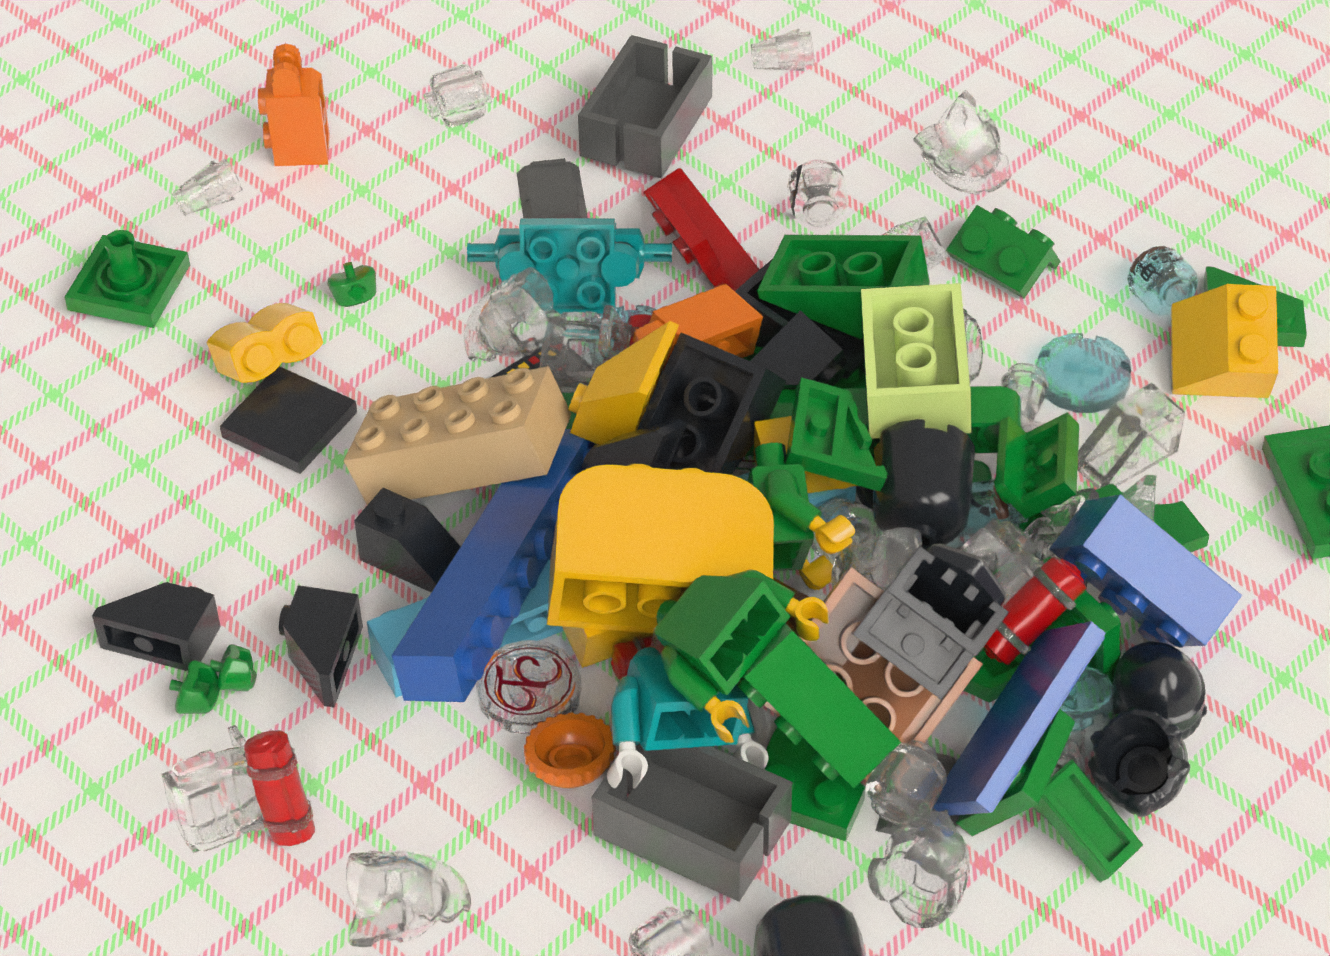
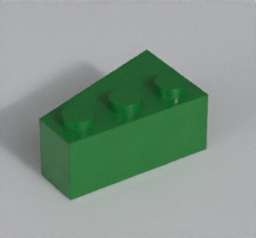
M786 623L743 675L744 678L737 684L757 707L761 708L768 701L778 711L780 715L773 722L795 745L804 738L816 750L810 759L832 782L841 775L855 788L901 743L889 728Z

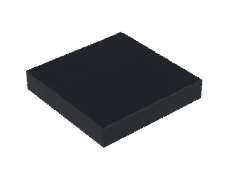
M279 366L220 425L221 436L301 474L357 413V406L355 400Z

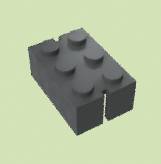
M631 35L578 114L580 156L617 166L619 161H624L625 169L662 178L712 98V56L676 46L672 51L673 85H669L668 44Z
M640 744L635 745L636 751L646 758L648 764L647 772L636 789L633 788L632 774L624 768L622 780L616 788L611 787L606 775L591 797L594 836L740 902L763 866V855H770L791 822L792 782L712 746L644 751Z

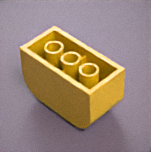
M631 464L628 466L599 465L578 473L566 484L559 499L550 559L547 625L655 633V627L658 625L656 616L660 605L669 599L678 601L693 581L702 575L729 576L752 569L773 579L774 522L768 501L756 487L741 478L728 474L704 472L697 468L672 470L652 468L645 464Z

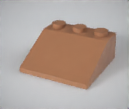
M848 567L823 601L828 610L829 623L825 624L818 619L810 618V621L818 626L820 638L817 641L801 639L901 741L879 764L880 766H878L874 774L870 772L864 778L867 781L869 776L872 777L876 788L887 795L983 664L973 657L941 700L852 634L883 590L852 567ZM768 701L764 704L775 714L780 715ZM882 767H885L890 772V779L882 770ZM882 774L884 779L882 783H879L878 778Z

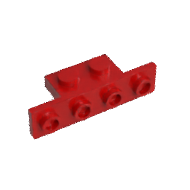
M681 168L676 169L643 192L656 210L651 215L666 237L671 233L675 235L677 239L672 241L682 259L687 265L694 261L714 288L727 284L736 291L760 270Z

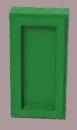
M1072 759L1064 763L1051 775L1041 800L1036 807L1099 882L1110 878L1143 846L1142 842Z

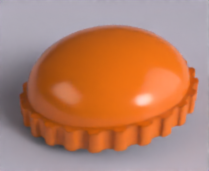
M573 712L565 715L557 714L556 717H548L546 721L539 722L536 728L530 730V735L526 737V744L524 745L525 764L529 765V771L534 772L535 776L545 783L559 788H577L595 781L610 767V762L614 760V753L616 752V746L613 745L611 727L605 725L604 720L596 719L594 715L587 716L585 713L574 714Z

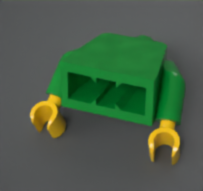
M766 443L759 445L755 448L757 466L751 468L747 482L763 494L772 510L774 522L773 571L799 570V574L808 588L820 590L836 579L838 573L824 555H821L811 563L806 559L814 541L813 532H815V538L821 549L827 554H835L852 544L853 541L850 537L855 534V529L851 522L843 515H838L827 523L821 518L822 511L809 502L803 465H785L786 447L784 444Z
M752 569L729 576L702 575L693 581L678 601L672 599L664 601L660 605L656 616L658 625L655 627V636L664 646L661 660L670 684L700 713L706 709L711 714V721L717 735L726 743H733L734 739L725 726H722L725 720L735 717L740 719L747 728L749 724L740 704L731 700L721 702L717 698L719 693L728 695L782 626L788 621L790 615L796 618L797 633L807 641H817L820 638L818 626L807 619L815 618L825 624L829 623L828 610L821 599L808 597L798 601L794 598L796 592L765 574Z

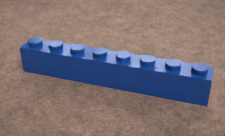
M565 429L547 475L501 483L391 655L404 701H466L476 682L482 678L485 667L493 653L501 646L503 636L512 621L518 617L521 606L529 592L537 585L539 575L548 560L551 559L561 493L566 484L575 475L583 471V460L595 443L571 434V429Z

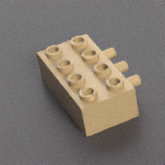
M549 366L532 370L519 368L507 375L487 379L475 377L462 384L442 388L430 386L417 393L397 397L395 395H386L372 402L343 461L367 505L382 488L412 500L547 475L571 417V412L568 411V405Z

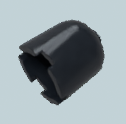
M923 419L898 422L881 432L880 442L874 448L873 460L876 466L885 467L887 478L881 491L873 490V516L875 523L885 537L896 544L913 550H917L919 546L926 550L934 544L946 545L954 541L966 528L970 512L975 446L969 435L950 424L947 425V432L939 429L925 428V420Z
M798 895L784 899L771 907L756 926L753 948L754 956H866L862 934L853 913L836 900L821 895Z

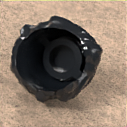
M1144 642L1128 649L1117 662L1113 673L1109 699L1111 711L1114 714L1128 711L1132 707L1156 712L1171 724L1180 728L1183 740L1195 732L1196 728L1200 725L1202 717L1207 714V706L1204 704L1206 691L1202 674L1195 663L1179 649L1162 642Z
M1137 707L1121 712L1117 717L1112 718L1102 730L1095 731L1090 736L1095 756L1088 762L1091 775L1106 795L1117 805L1129 813L1136 814L1138 817L1150 815L1152 812L1165 807L1177 797L1190 771L1186 745L1181 737L1182 732L1178 726L1171 724L1156 712H1150Z

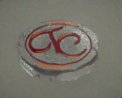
M523 640L506 644L496 650L486 665L482 678L476 682V693L481 712L488 719L490 716L493 720L499 722L500 728L511 733L530 734L531 729L536 728L539 722L546 721L548 717H556L557 714L565 715L570 711L574 713L579 706L582 691L581 675L576 661L564 649L549 642Z

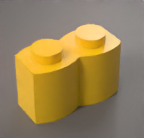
M276 303L258 311L248 323L236 322L220 328L206 343L217 372L239 382L250 383L269 376L282 362H297L309 357L320 348L323 340L313 312L289 303Z

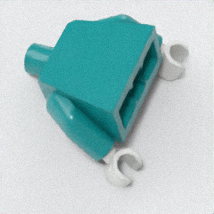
M652 647L643 648L638 651L629 663L627 676L622 677L618 681L612 700L613 745L619 746V754L607 771L608 783L611 787L616 788L622 780L624 768L632 774L633 788L636 789L648 768L646 758L636 751L635 745L639 744L644 751L736 745L737 750L732 756L764 769L769 759L768 752L760 743L751 740L750 735L755 733L748 708L749 698L737 684L728 695L719 693L717 696L721 702L731 700L739 703L744 710L749 724L747 728L740 719L735 717L725 720L722 726H725L734 739L733 743H726L717 735L711 721V714L706 709L700 713L670 684L661 660V653Z

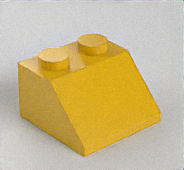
M1226 284L1172 304V394L1269 398L1278 376L1276 286Z

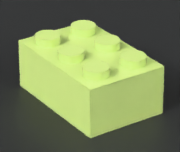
M961 283L861 289L868 420L871 439L880 438L881 432L884 429L898 422L915 419L925 420V428L939 429L947 432V425L950 424L956 426L964 433H971V391Z

